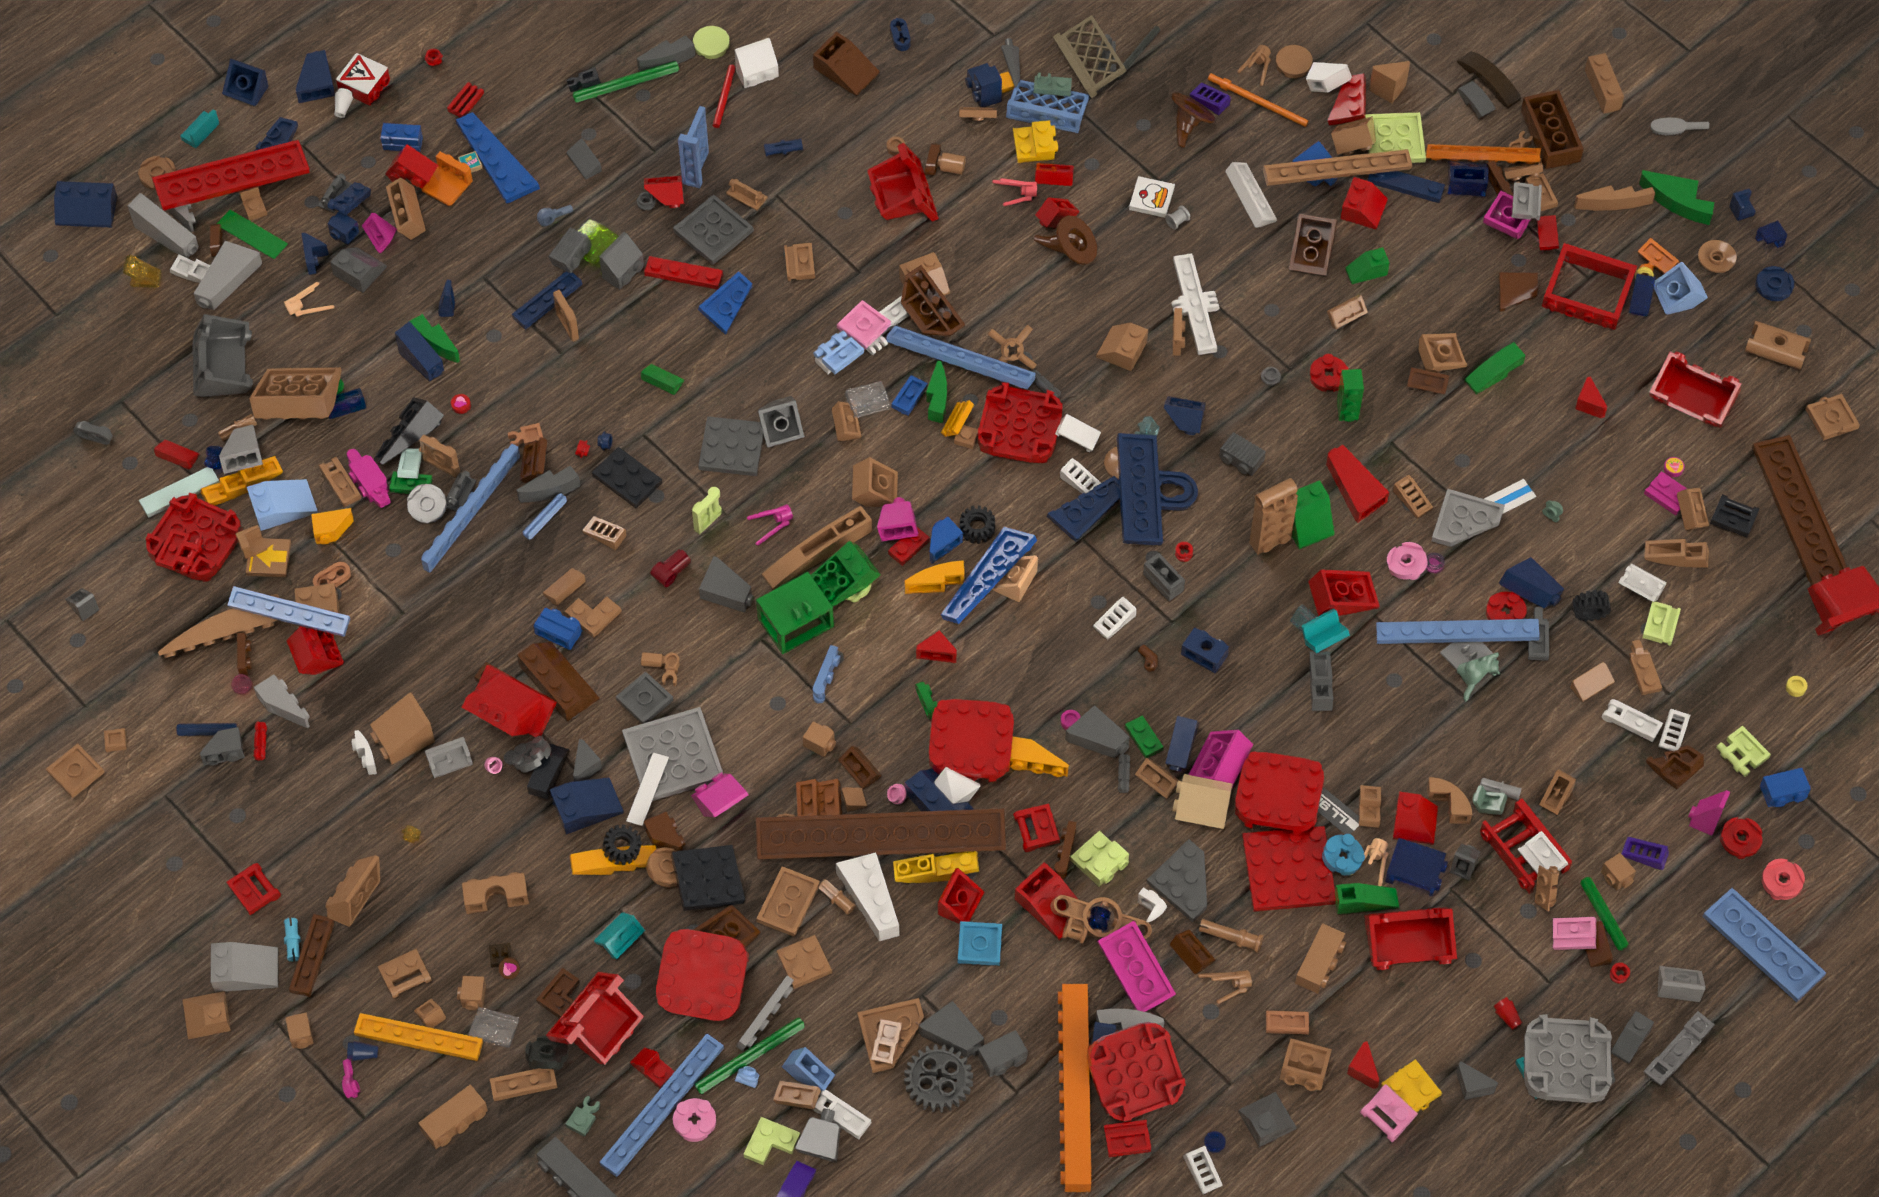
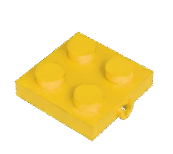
M1416 1059L1404 1068L1399 1069L1398 1072H1394V1075L1381 1083L1382 1087L1385 1084L1388 1085L1416 1112L1421 1109L1422 1111L1427 1109L1429 1103L1442 1094Z

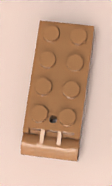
M1291 478L1255 495L1249 543L1257 555L1262 552H1269L1279 544L1287 543L1292 537L1298 495L1296 494L1297 486Z

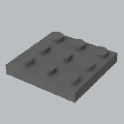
M712 195L674 226L673 232L714 265L754 232L753 226L718 197Z
M707 416L698 465L699 470L757 476L764 438L761 422Z

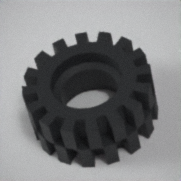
M978 505V509L971 506V510L967 508L965 513L962 512L960 530L963 532L965 540L968 541L970 539V543L973 544L977 540V544H981V540L985 543L987 538H992V534L994 535L995 516L992 515L991 510L987 512V507H984L982 510L981 506ZM974 520H980L985 523V526L981 529H974L970 526V523Z
M1589 590L1585 594L1582 592L1580 596L1576 595L1573 598L1574 614L1580 621L1600 620V617L1605 618L1611 612L1609 596L1601 590L1598 592L1597 590H1593V592Z
M622 824L621 828H619V825H615L614 829L611 827L609 832L605 834L602 850L605 851L604 856H609L608 860L610 862L614 859L616 865H618L619 861L622 862V865H625L626 861L630 864L639 855L642 843L640 841L641 837L640 835L637 836L638 831L636 829L632 832L633 827L631 826L626 829L624 824ZM622 839L627 841L630 847L627 850H619L615 847L614 842Z

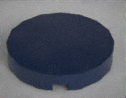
M1770 266L1764 268L1757 275L1755 287L1763 298L1770 301H1782L1793 292L1795 281L1793 276L1787 273L1785 269Z

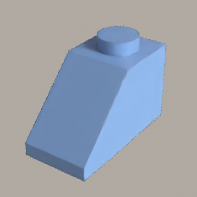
M806 1047L793 1050L782 1066L796 1081L810 1086H817L821 1091H825L835 1076Z

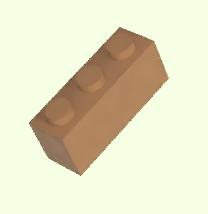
M1606 53L1589 56L1585 72L1603 114L1621 110L1624 95Z
M401 177L386 186L397 231L410 240L426 231L414 186Z
M1322 923L1299 969L1295 984L1317 994L1321 987L1325 988L1330 978L1327 975L1330 970L1334 971L1338 962L1336 956L1338 953L1342 954L1347 943L1344 941L1345 933Z
M470 1084L418 1124L421 1132L433 1147L437 1149L440 1146L447 1145L457 1133H463L472 1122L482 1119L488 1109L486 1102Z

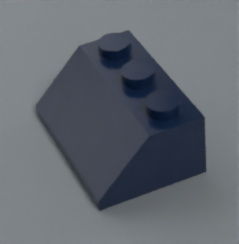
M57 181L54 195L55 225L112 228L118 197L114 184Z
M933 769L921 770L905 782L906 795L921 812L974 810L968 802L953 804L935 785V780L939 774Z

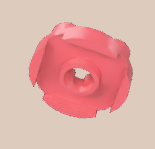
M1775 859L1763 871L1762 885L1774 900L1792 899L1801 892L1805 876L1800 866L1796 863L1787 862V859ZM1780 875H1782L1783 878H1788L1786 883H1782L1779 881Z

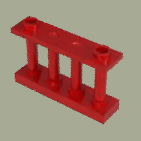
M1522 798L1515 803L1514 814L1491 827L1486 820L1483 821L1480 834L1484 841L1490 843L1515 875L1519 886L1531 894L1534 890V881L1537 880L1538 874L1534 871L1528 875L1521 866L1527 861L1522 855L1515 858L1509 849L1529 837L1533 838L1542 831L1568 862V865L1560 870L1562 874L1570 869L1572 860ZM1517 821L1522 822L1526 830L1503 843L1497 833Z

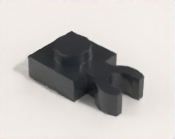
M595 67L578 73L579 77L567 79L570 92L577 91L580 87L585 89L601 83Z

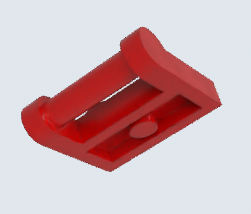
M1049 804L1013 813L1014 820L1018 823L1024 842L1022 845L1024 852H1031L1037 848L1060 843ZM1031 817L1037 837L1035 840H1031L1025 821L1026 818Z
M258 863L251 865L226 882L249 915L281 897L280 891L272 886ZM251 876L257 878L267 894L263 896L251 881Z

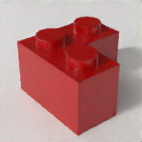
M407 144L394 158L385 175L392 182L400 177L404 180L408 179L414 186L423 189L439 165Z

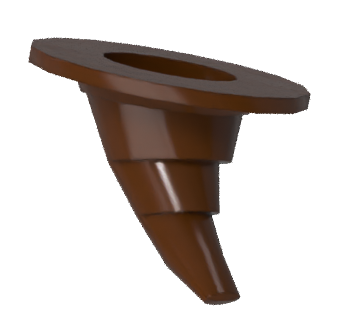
M1174 92L1171 98L1178 105L1176 116L1178 146L1185 148L1188 135L1191 134L1193 128L1197 127L1201 121L1214 123L1215 117L1197 101L1181 93Z
M1068 215L1062 218L1057 224V235L1051 237L1034 236V241L1066 254L1077 264L1086 265L1092 262L1097 255L1095 236L1088 225L1076 216Z

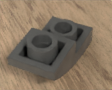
M1474 81L1457 89L1465 104L1471 105L1478 119L1496 109L1489 97Z

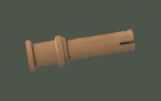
M1202 919L1201 927H1199L1200 932L1235 942L1240 948L1244 946L1253 949L1256 953L1260 951L1264 935L1260 934L1257 936L1248 933L1245 929L1238 931Z

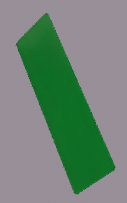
M229 210L217 223L221 224L222 229L273 259L288 245L287 242L232 210Z

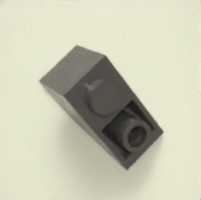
M238 727L218 731L200 752L204 765L213 766L220 762H234L245 758L242 736Z

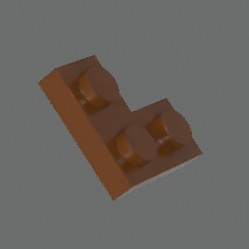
M562 968L536 999L537 1003L558 1018H561L574 1002L568 996L580 983L579 979Z

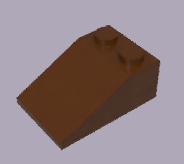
M1299 214L1289 270L1327 276L1338 224L1337 220Z
M730 905L693 929L695 931L738 939L745 948L761 933L733 905Z

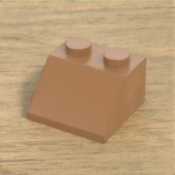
M1373 116L1336 126L1331 135L1337 155L1343 153V156L1353 154L1354 150L1360 148L1361 151L1372 148V145L1376 142Z
M934 252L899 265L900 280L903 285L905 275L922 265L943 295L950 294L942 265Z
M1133 323L1112 326L1096 358L1132 371L1147 343L1148 329Z
M870 457L853 465L852 500L866 507H883L885 504H892L894 499L897 498L898 472Z

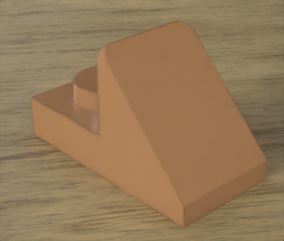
M258 186L238 191L249 221L267 215Z

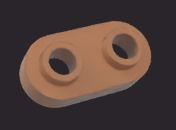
M345 562L334 563L314 576L313 585L335 583V586L338 587L350 578V567Z

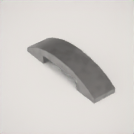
M1697 1011L1684 1026V1029L1651 1062L1643 1073L1661 1086L1692 1054L1715 1024Z

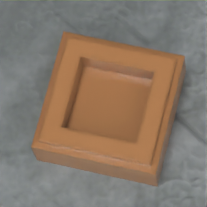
M125 728L104 731L106 752L127 749Z

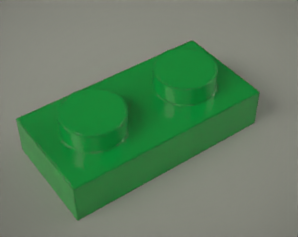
M393 471L390 492L410 494L418 485L432 484V475L418 474V478L398 477L397 472Z
M1143 715L1125 724V729L1145 759L1163 751V745Z

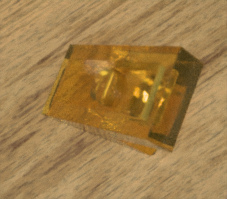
M131 254L126 256L123 273L131 277V287H159L160 269Z

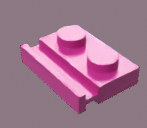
M1661 471L1650 486L1645 489L1644 494L1676 516L1680 511L1677 492L1687 488Z

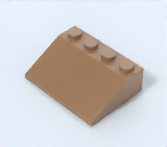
M341 367L267 369L249 398L254 418L267 420L270 418L324 419L329 417L335 405Z

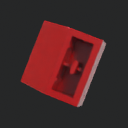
M300 626L286 640L298 672L301 674L316 675L341 666L344 663L334 636L331 633Z

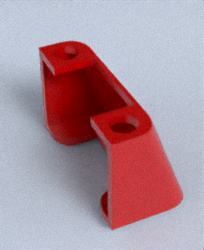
M1669 352L1649 392V396L1702 422L1721 428L1741 391L1742 383H1739V379L1733 376L1724 377L1722 380L1718 374L1713 372L1708 374L1698 365H1688L1684 354Z

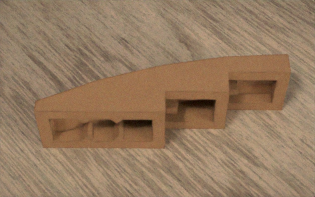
M1612 185L1577 195L1574 207L1575 209L1593 211L1636 208L1652 204L1655 191L1650 187L1635 192L1632 186L1614 191Z

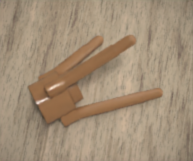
M1259 45L1237 72L1241 73L1246 67L1250 68L1254 63H1264L1260 86H1263L1268 65L1271 61L1269 58L1271 54L1270 49L1265 45Z
M1248 970L1198 974L1199 978H1211L1212 981L1231 980L1233 987L1238 988V990L1216 1001L1217 1004L1240 993L1247 992L1246 988L1252 986L1251 975Z

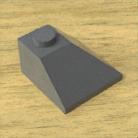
M792 396L774 400L758 409L766 447L804 437L796 400Z
M1276 1092L1238 1110L1258 1147L1297 1129Z

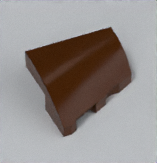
M1499 272V311H1505L1506 307L1513 304L1517 306L1525 300L1537 297L1538 273Z
M1686 745L1676 751L1664 752L1663 757L1656 759L1649 757L1646 759V762L1663 780L1675 789H1678L1704 766V755Z

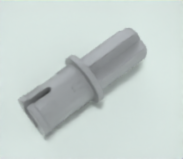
M1482 778L1480 786H1483L1487 792L1505 793L1508 798L1519 800L1522 788L1504 784V781L1500 783L1486 778Z

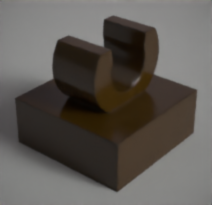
M510 943L489 945L491 968L499 967L501 960L506 957H512Z

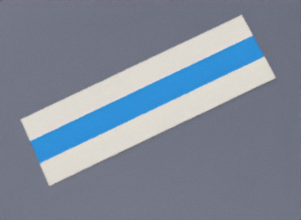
M1522 479L1484 499L1505 505L1503 513L1537 496L1526 481Z

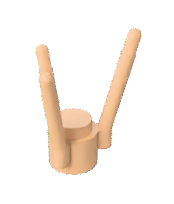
M318 282L284 301L289 314H295L296 317L334 309V305L301 310L303 304L300 299L313 292L314 288L319 285Z
M1375 838L1371 845L1367 846L1364 855L1366 858L1369 854L1368 864L1370 865L1373 860L1382 859L1378 886H1382L1386 860L1389 855L1386 852L1388 843L1380 838Z

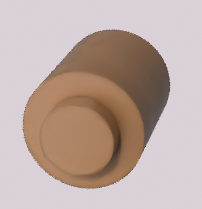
M943 152L942 156L938 157L937 167H940V171L963 175L966 156Z

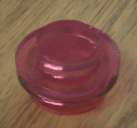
M240 674L234 677L231 687L235 693L245 694L250 691L252 682L248 676Z

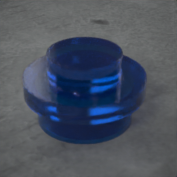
M1217 1131L1208 1133L1204 1139L1206 1149L1213 1153L1222 1151L1226 1144L1224 1135Z

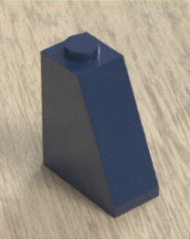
M325 50L306 54L296 86L299 103L335 96Z
M410 321L395 332L399 354L429 382L441 375L442 371H444L442 359Z
M1532 557L1507 569L1499 582L1501 586L1544 609L1550 605L1555 606L1558 604L1564 588Z
M1177 716L1165 763L1170 765L1169 769L1181 772V769H1187L1199 726L1197 720Z

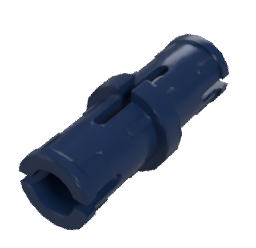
M801 138L784 141L783 139L777 143L764 144L765 155L779 153L785 155L787 154L786 152L803 150Z

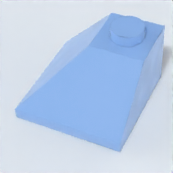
M1680 262L1652 282L1653 288L1667 315L1692 309L1708 298L1701 282L1683 262Z

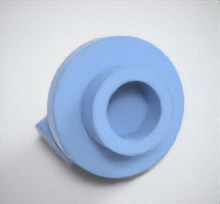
M745 1066L738 1070L735 1081L756 1088L759 1074L756 1072V1069Z

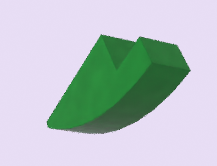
M1642 170L1639 185L1643 189L1652 187L1655 191V201L1683 218L1710 225L1715 202L1696 199L1698 180Z

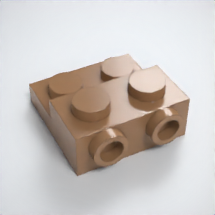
M1290 1038L1280 1080H1284L1287 1085L1299 1084L1305 1086L1309 1091L1321 1090L1332 1049Z

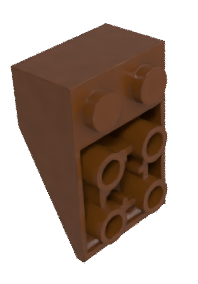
M835 32L813 54V68L855 96L880 73L849 39L838 32Z

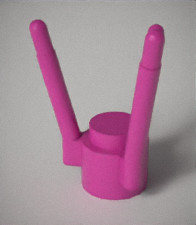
M788 504L747 517L748 520L773 515L775 521L781 523L756 542L757 546L783 527L790 525L788 520L793 519V514Z

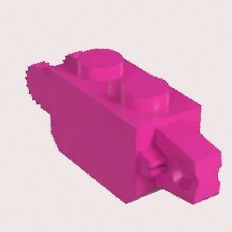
M349 449L346 454L350 469L348 475L353 483L359 485L358 490L362 497H367L370 503L374 501L380 508L390 504V498L387 494L389 490L387 478L373 458L368 455L361 457L358 451Z

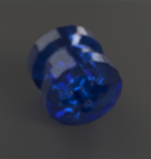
M209 446L206 448L205 466L212 469L222 468L219 457L223 450L222 447Z
M1092 907L1090 911L1091 918L1088 919L1089 926L1092 929L1106 931L1108 927L1107 920L1110 919L1111 912L1103 907Z

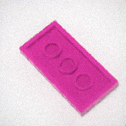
M1135 921L1097 941L1135 1010L1146 1012L1176 995Z

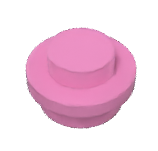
M894 784L889 787L887 797L894 804H902L906 799V789L902 784Z

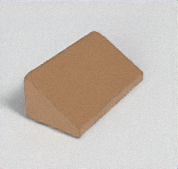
M838 401L832 408L838 441L861 438L855 404Z
M1692 488L1677 492L1685 530L1709 526L1701 489Z
M571 568L546 589L543 595L555 606H558L586 582L585 575Z
M1602 662L1574 679L1570 688L1584 702L1615 683L1607 665Z
M1146 758L1135 773L1137 777L1166 799L1177 788L1178 779L1150 758Z

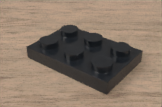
M617 447L592 472L594 478L634 508L641 505L662 484V479L620 447Z

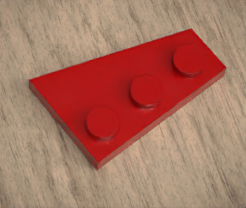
M1364 73L1352 75L1351 80L1342 85L1328 118L1329 126L1366 118V77Z

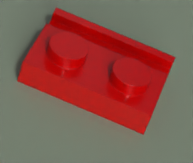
M1147 1120L1104 1125L1108 1157L1151 1152Z

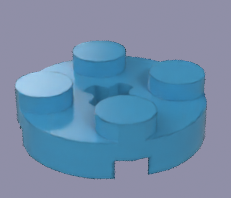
M1351 834L1335 835L1327 841L1322 852V859L1329 870L1332 872L1337 871L1341 875L1347 876L1358 871L1365 859V855L1359 842ZM1341 851L1347 854V859L1344 856H1339Z

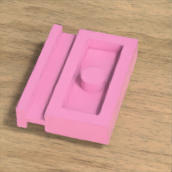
M1553 918V949H1596V918Z

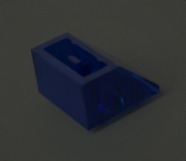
M1448 161V194L1486 195L1488 186V166L1486 163Z

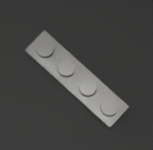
M789 976L785 977L739 1040L736 1047L741 1051L746 1046L751 1048L757 1039L754 1036L758 1030L763 1031L769 1023L767 1020L769 1014L775 1015L781 1006L778 1003L782 997L786 999L793 990L791 984L794 981Z

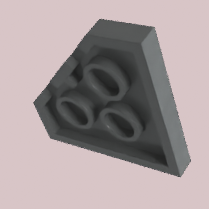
M1188 839L1147 879V884L1191 922H1194L1207 909L1204 851Z

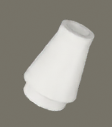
M341 88L335 93V116L345 117L353 100L350 90Z

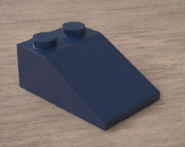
M609 777L569 782L550 789L552 802L566 835L624 813Z

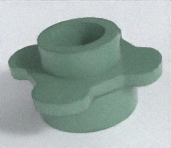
M1548 500L1542 512L1545 516L1552 519L1553 522H1558L1559 516L1563 513V507L1556 501Z

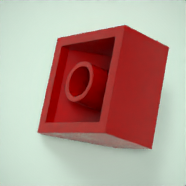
M1353 177L1342 206L1340 219L1377 230L1388 198L1372 182Z

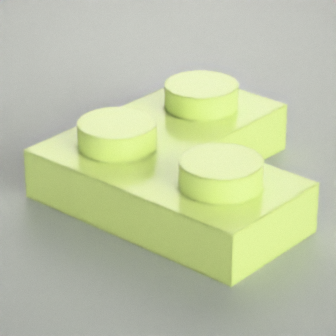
M761 1117L743 1154L744 1158L764 1165L772 1147L792 1154L801 1134L798 1131Z

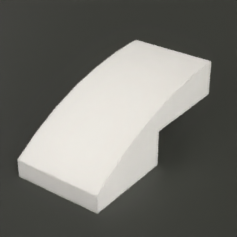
M178 255L170 269V273L200 283L210 265L198 259L194 262Z

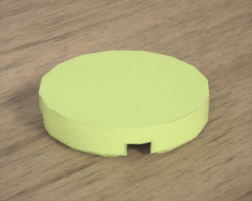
M717 26L701 28L695 33L693 38L696 53L700 56H705L707 59H716L723 56L730 46L729 35L725 30Z

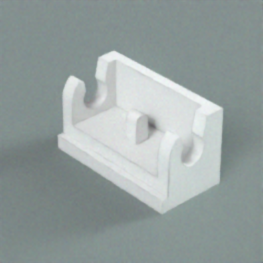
M1066 414L1061 419L1055 434L1057 436L1062 435L1087 448L1086 451L1091 452L1101 432Z
M1634 564L1628 566L1624 576L1620 578L1618 583L1653 602L1657 601L1667 582Z

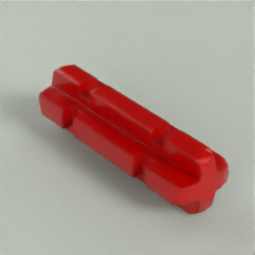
M256 722L254 759L264 760L266 755L267 726L265 722Z

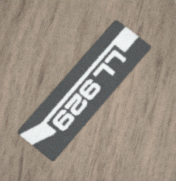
M1323 787L1318 813L1344 834H1351L1359 826V816Z

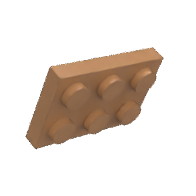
M781 867L756 918L757 923L795 937L814 899L820 881Z

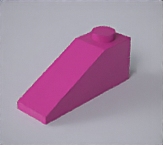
M1726 790L1700 800L1697 807L1693 806L1688 815L1691 818L1689 826L1712 836L1730 792Z

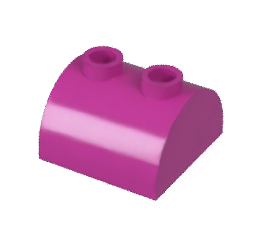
M1500 191L1484 216L1483 223L1513 238L1519 239L1526 230L1530 220L1512 218L1513 196Z

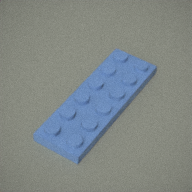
M1733 888L1703 914V917L1796 1002L1826 975V972Z

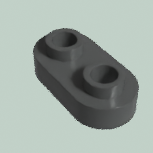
M87 421L77 422L73 429V432L80 438L105 445L109 444L113 437L109 428L95 426Z

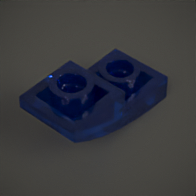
M1642 274L1636 275L1629 313L1648 317L1656 277Z

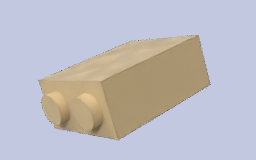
M1184 774L1182 781L1178 780L1176 793L1180 794L1179 800L1175 799L1173 811L1176 812L1175 819L1224 829L1233 784Z

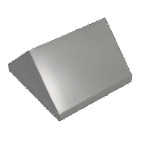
M1659 966L1657 997L1700 1002L1706 987L1702 971Z

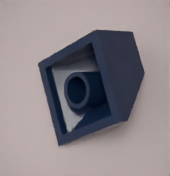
M1168 396L1164 409L1177 427L1188 435L1200 433L1206 403Z

